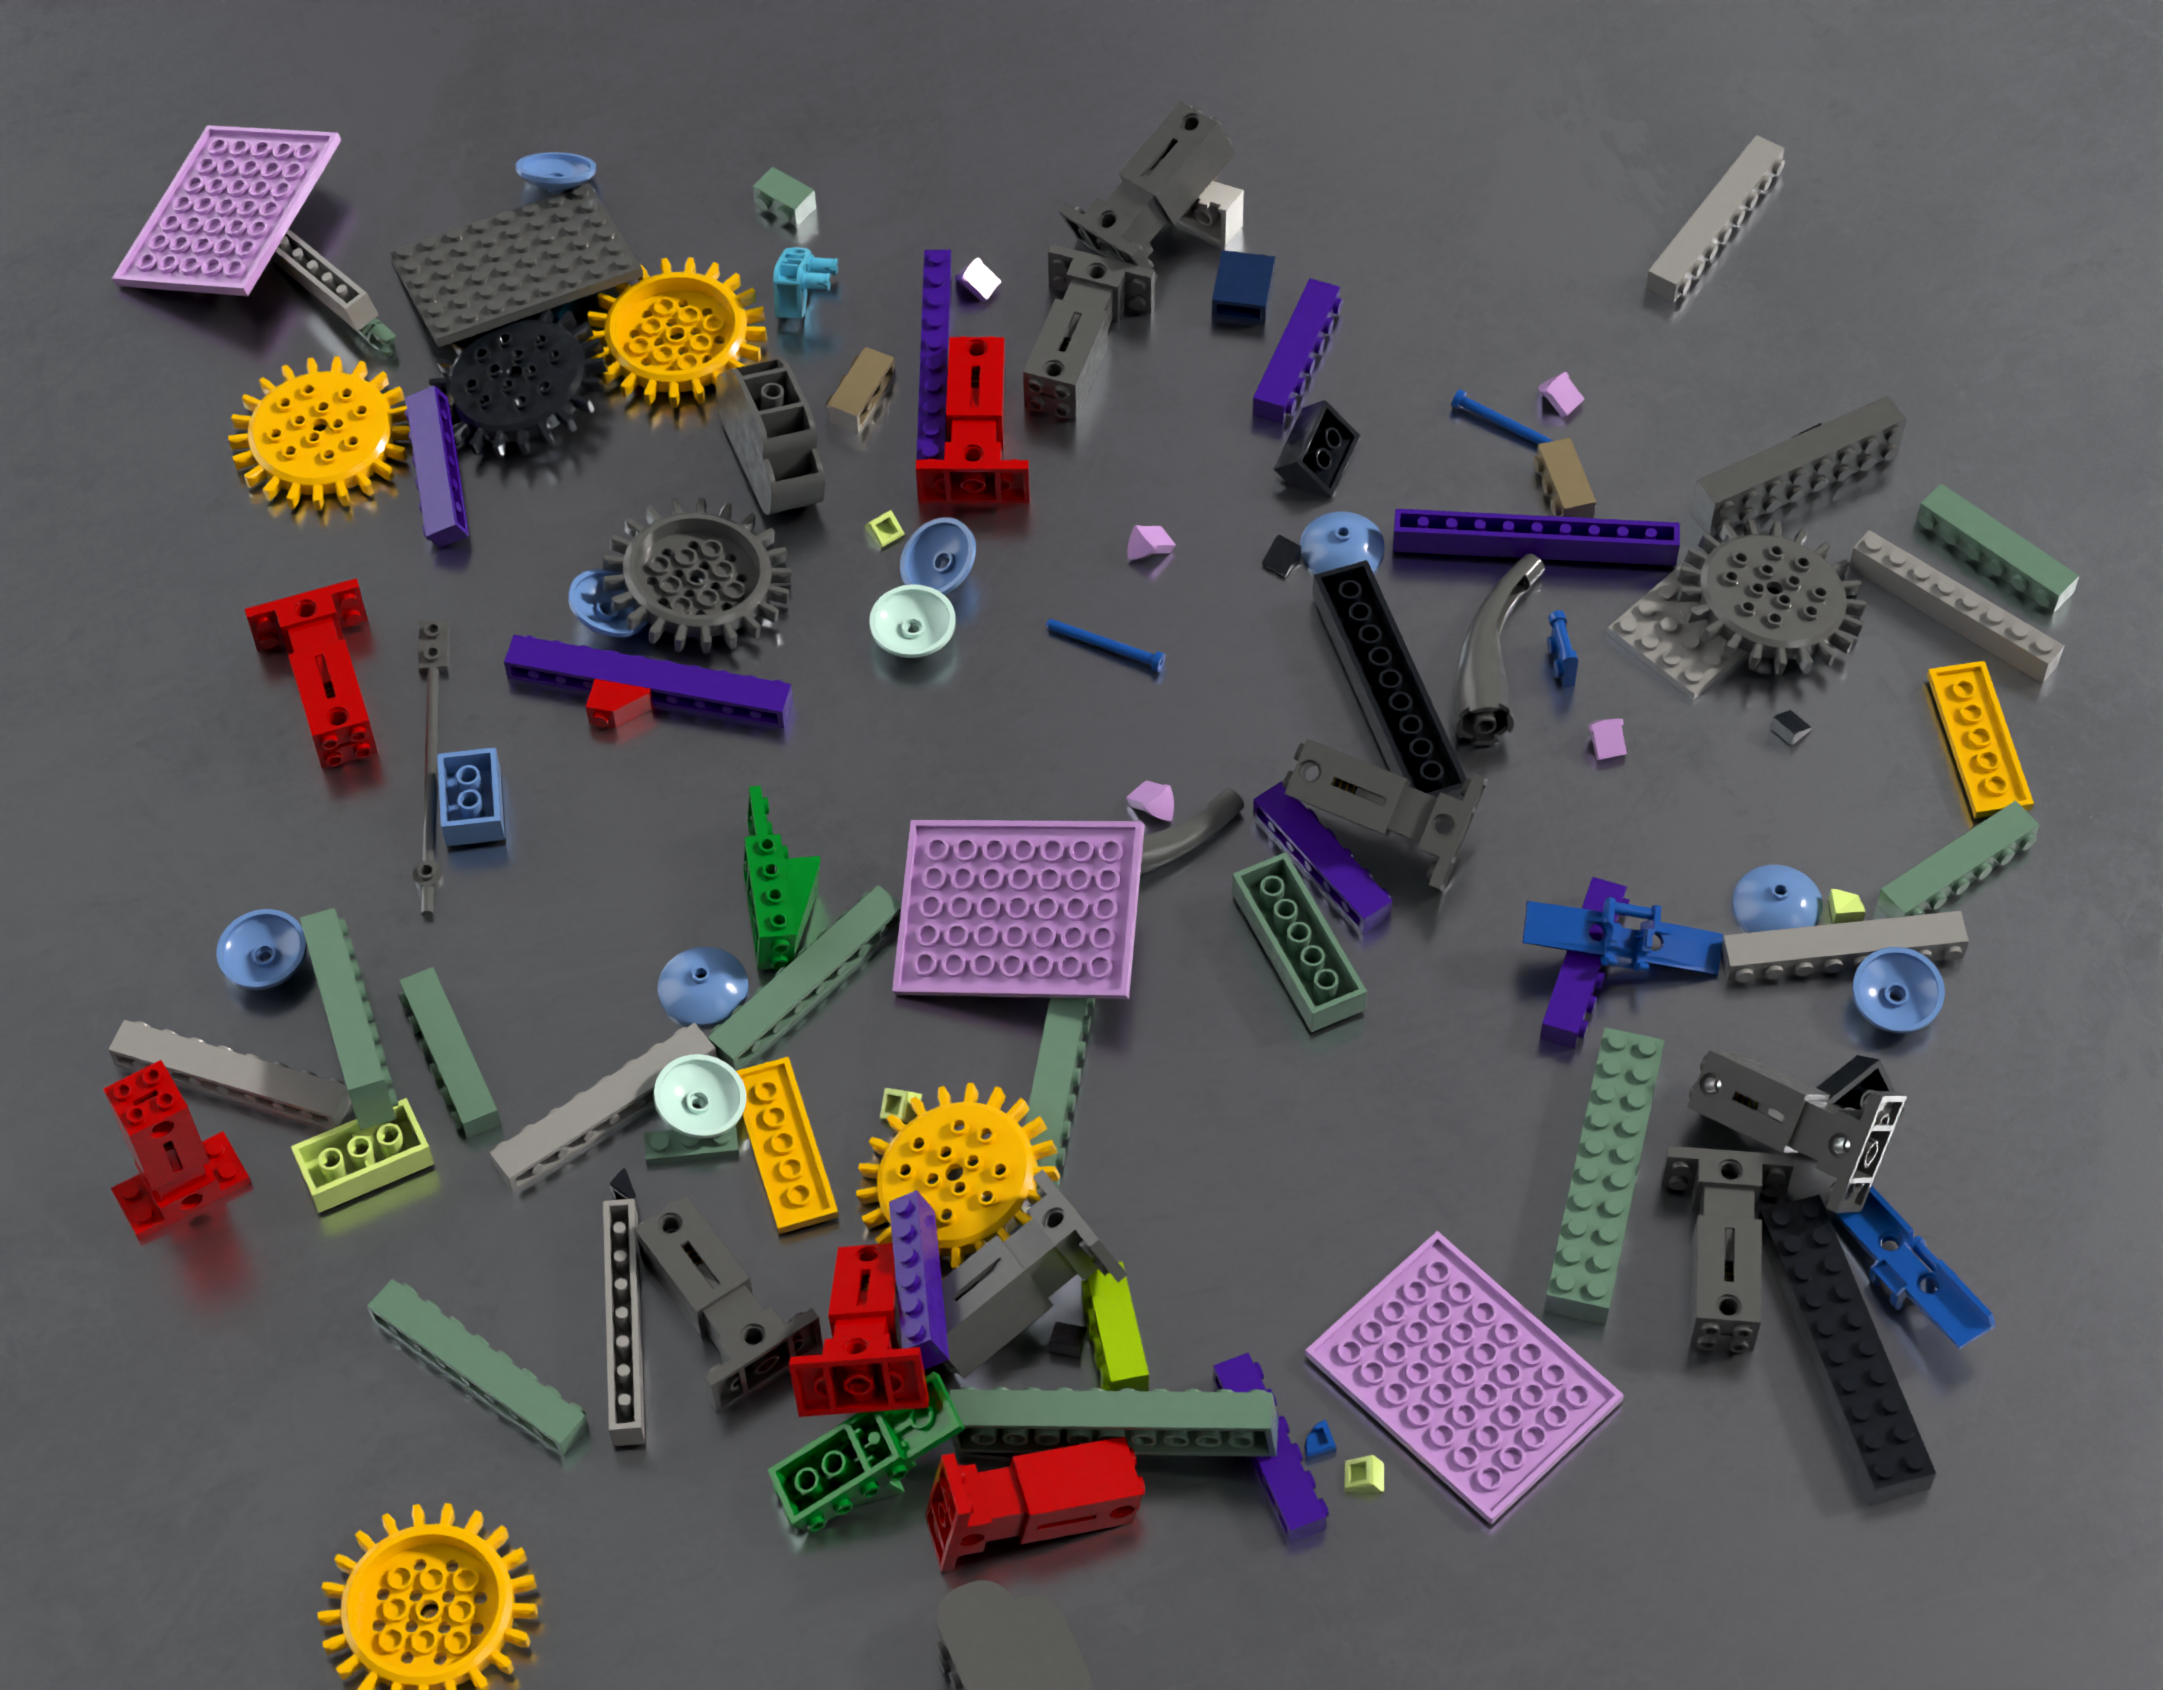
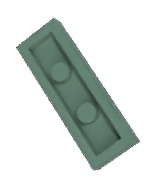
M737 1125L728 1132L712 1138H692L675 1130L644 1132L647 1165L739 1156Z

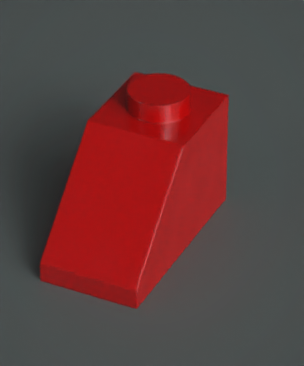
M595 679L585 706L588 723L598 727L608 726L617 728L643 715L653 708L651 689Z

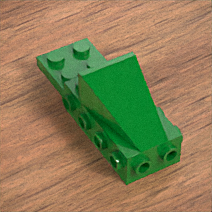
M749 786L747 809L749 836L744 837L742 870L757 970L771 968L779 970L782 967H787L794 961L818 893L821 860L820 856L789 858L787 845H782L780 834H773L772 822L767 820V815H769L768 797H762L761 786Z
M932 1372L925 1377L929 1396L928 1408L857 1413L768 1469L773 1481V1489L783 1503L788 1522L794 1528L798 1527L808 1533L816 1532L824 1528L827 1521L837 1515L848 1513L854 1506L904 1493L905 1490L900 1479L907 1475V1471L916 1466L914 1461L965 1429L939 1374Z

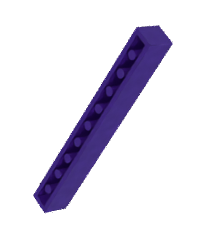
M924 250L916 460H944L945 442H947L946 402L949 337L951 330V250Z
M1395 509L1393 552L1523 558L1526 554L1530 553L1539 559L1676 566L1680 548L1679 522Z
M514 634L504 660L508 679L586 693L591 692L595 679L651 689L653 705L785 728L793 703L791 684L781 680L772 681L757 678L753 675L744 676L729 673L725 670L716 671L701 668L697 665L688 666L669 660L660 661L641 655L632 656L613 650L604 651L593 649L586 645L576 646L565 644L558 640L548 641L537 639L530 635L520 636Z

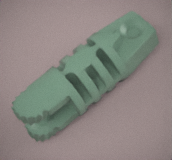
M374 318L359 331H356L386 357H393L395 355L396 348L393 342L396 340V335L379 319Z

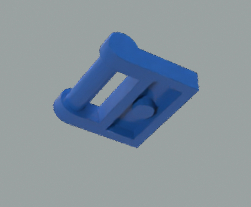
M1561 610L1554 611L1548 616L1550 626L1552 627L1551 636L1547 637L1548 650L1550 654L1554 653L1556 659L1554 660V671L1556 677L1561 676L1563 687L1575 686L1578 656L1576 651L1572 650L1569 640L1565 612Z

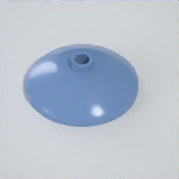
M538 153L519 159L516 162V172L522 179L538 188L546 189L550 193H562L564 190L575 188L590 180L596 173V164L587 157L571 153Z
M1331 512L1314 519L1305 528L1300 540L1302 560L1314 574L1365 560L1368 561L1372 572H1374L1384 557L1385 543L1382 533L1372 521L1356 513Z
M949 517L937 518L922 525L909 538L901 555L900 573L905 585L928 586L938 590L943 595L958 587L969 574L975 560L976 542L973 533L964 523Z
M603 569L589 570L578 575L569 588L568 603L575 617L587 628L605 636H631L642 631L649 623L645 620L630 630L627 628V616L635 611V609L630 606L616 612L612 611V597L623 594L625 591L604 592L603 580L604 576L622 575L623 573Z
M1765 865L1749 871L1739 880L1734 889L1732 908L1735 918L1746 932L1752 933L1817 926L1821 918L1823 902L1817 886L1804 873L1788 866ZM1776 892H1782L1784 895H1779Z
M274 909L255 910L238 917L224 930L217 944V962L224 976L233 984L250 990L268 989L284 983L299 970L307 953V943L302 926L291 915Z
M697 947L681 952L666 964L658 980V995L663 1009L674 1020L687 1026L696 1023L698 1027H710L727 1021L731 1017L732 1012L738 1006L744 1004L748 994V978L741 962L729 952L714 947ZM698 975H706L703 978H697Z
M1887 947L1868 955L1857 968L1852 984L1853 998L1863 1017L1877 1028L1891 1033H1912L1925 1028L1939 1014L1945 997L1944 982L1937 967L1921 953L1904 947ZM1890 995L1898 996L1900 1001H1893Z

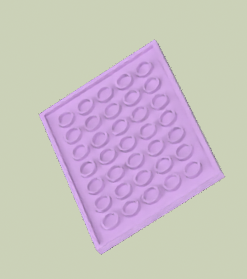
M207 125L112 277L115 285L248 296L340 144L341 138L338 133Z
M911 820L892 992L895 995L1129 999L1145 828L1143 822Z
M1438 1231L1305 1350V1356L1489 1524L1494 1523L1620 1404L1624 1397L1623 1393Z

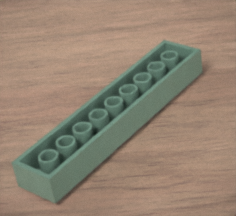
M1604 1027L1548 1285L1544 1312L1606 1325L1659 1072L1664 1039Z
M961 1387L959 1390L950 1389L949 1392L952 1403L965 1428L951 1438L957 1453H1036L1125 1436L1128 1447L1134 1449L1135 1455L1277 1456L1278 1417L1273 1393H1267L1259 1389L1249 1392H1234L1229 1389H1220L1216 1392H1202L1198 1389L1170 1392L1162 1388L1153 1389L1152 1391H1137L1132 1388H1123L1119 1391H1105L1101 1388L1073 1391L1070 1388L1064 1387L1055 1390H1040L1035 1387H1027L1023 1390H1009L1004 1387H994L991 1390H977L973 1387Z

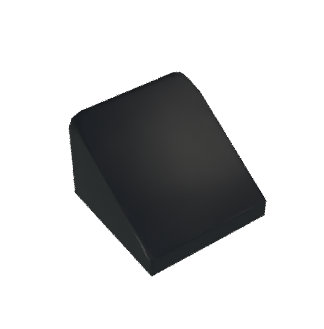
M1278 534L1264 557L1262 565L1286 577L1301 559V546Z
M1788 710L1772 718L1770 729L1792 746L1811 731L1812 727L1792 710Z
M623 1168L610 1182L612 1198L614 1200L634 1199L638 1213L637 1197L627 1171Z
M1055 1322L1049 1340V1352L1081 1357L1087 1327Z

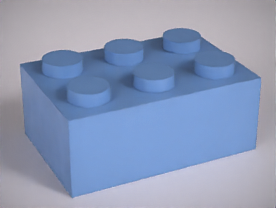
M496 747L437 754L441 829L446 846L505 840L501 770Z

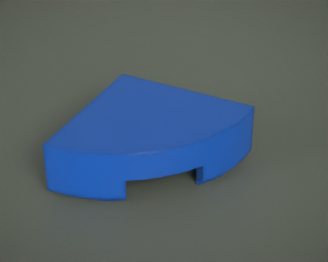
M1326 1420L1317 1423L1306 1438L1304 1445L1306 1461L1336 1452L1337 1447Z

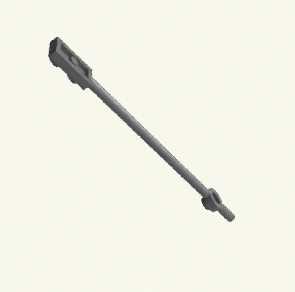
M448 620L419 621L418 670L420 675L427 674L423 859L413 869L412 876L415 886L422 891L421 915L424 917H431L433 915L434 891L442 885L444 880L442 869L438 863L434 862L439 673H448L449 669Z

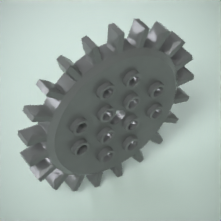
M699 497L695 512L683 513L682 507L676 498L671 500V515L661 518L651 505L646 507V520L649 525L645 528L631 518L626 519L625 532L633 537L632 541L616 535H612L610 538V550L625 556L604 555L603 570L623 572L622 575L604 576V592L625 591L623 594L612 597V611L616 612L632 606L635 611L627 616L628 629L632 630L646 620L652 624L649 630V642L654 644L661 637V634L667 631L675 634V651L680 652L685 645L686 637H700V646L703 653L710 652L711 637L723 635L730 649L736 648L737 633L735 630L741 627L755 639L760 637L761 625L754 619L757 615L774 624L778 620L779 609L766 603V601L770 600L786 605L788 602L789 589L773 586L771 583H791L792 572L791 568H771V565L786 562V547L766 551L764 547L774 542L775 531L770 528L757 536L750 531L755 527L756 515L752 512L738 524L730 520L732 516L731 503L726 502L718 516L706 513L707 504L705 498ZM693 576H698L699 578L704 579V581L700 583L692 582L690 578Z
M1753 519L1747 520L1744 536L1739 537L1728 523L1723 524L1719 533L1720 538L1724 542L1722 544L1707 532L1702 534L1698 546L1709 555L1690 547L1684 562L1698 569L1682 565L1677 581L1697 586H1682L1678 595V602H1698L1699 606L1689 608L1686 621L1687 623H1692L1704 619L1707 620L1710 625L1705 628L1701 637L1704 643L1720 635L1727 640L1723 657L1728 659L1735 653L1737 648L1751 653L1748 659V668L1753 670L1759 664L1761 657L1773 658L1776 674L1779 675L1783 674L1787 659L1796 658L1803 674L1809 673L1813 664L1810 655L1814 653L1827 667L1832 665L1836 653L1828 645L1829 643L1845 654L1850 651L1854 640L1841 631L1859 636L1864 622L1847 615L1862 617L1866 608V601L1846 598V596L1858 595L1862 583L1860 580L1841 582L1839 577L1845 575L1850 563L1847 560H1843L1830 565L1824 560L1831 546L1829 543L1825 542L1813 551L1804 546L1807 536L1806 530L1801 529L1795 535L1794 541L1781 537V523L1778 521L1773 523L1769 535L1758 534ZM1767 588H1775L1780 593L1772 594Z

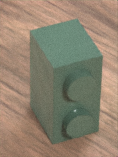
M771 167L753 185L755 205L795 227H798L816 208L814 189L774 167Z

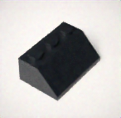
M1326 400L1303 407L1273 470L1293 488L1325 498H1332L1361 435Z
M1860 1055L1855 1056L1816 1087L1830 1094L1829 1103L1844 1110H1862L1865 1098L1871 1095L1872 1091H1895L1880 1059Z

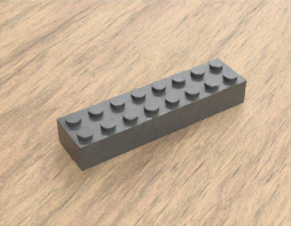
M1886 396L1698 479L1696 482L1691 515L1704 532H1707L1710 536H1715L1720 533L1722 525L1728 523L1731 528L1742 523L1746 524L1748 519H1754L1766 512L1771 513L1778 507L1789 502H1796L1802 496L1811 492L1821 491L1829 484L1843 481L1856 472L1868 470L1874 464L1894 458L1899 453L1907 419L1892 400Z

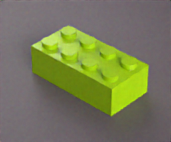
M1123 1261L1118 1262L1124 1269ZM1098 1269L1086 1280L1080 1281L1083 1312L1087 1314L1089 1322L1087 1323L1090 1342H1094L1095 1365L1101 1374V1389L1105 1391H1119L1123 1388H1132L1137 1391H1149V1372L1127 1278L1124 1277L1121 1281L1117 1282L1111 1273L1104 1276Z

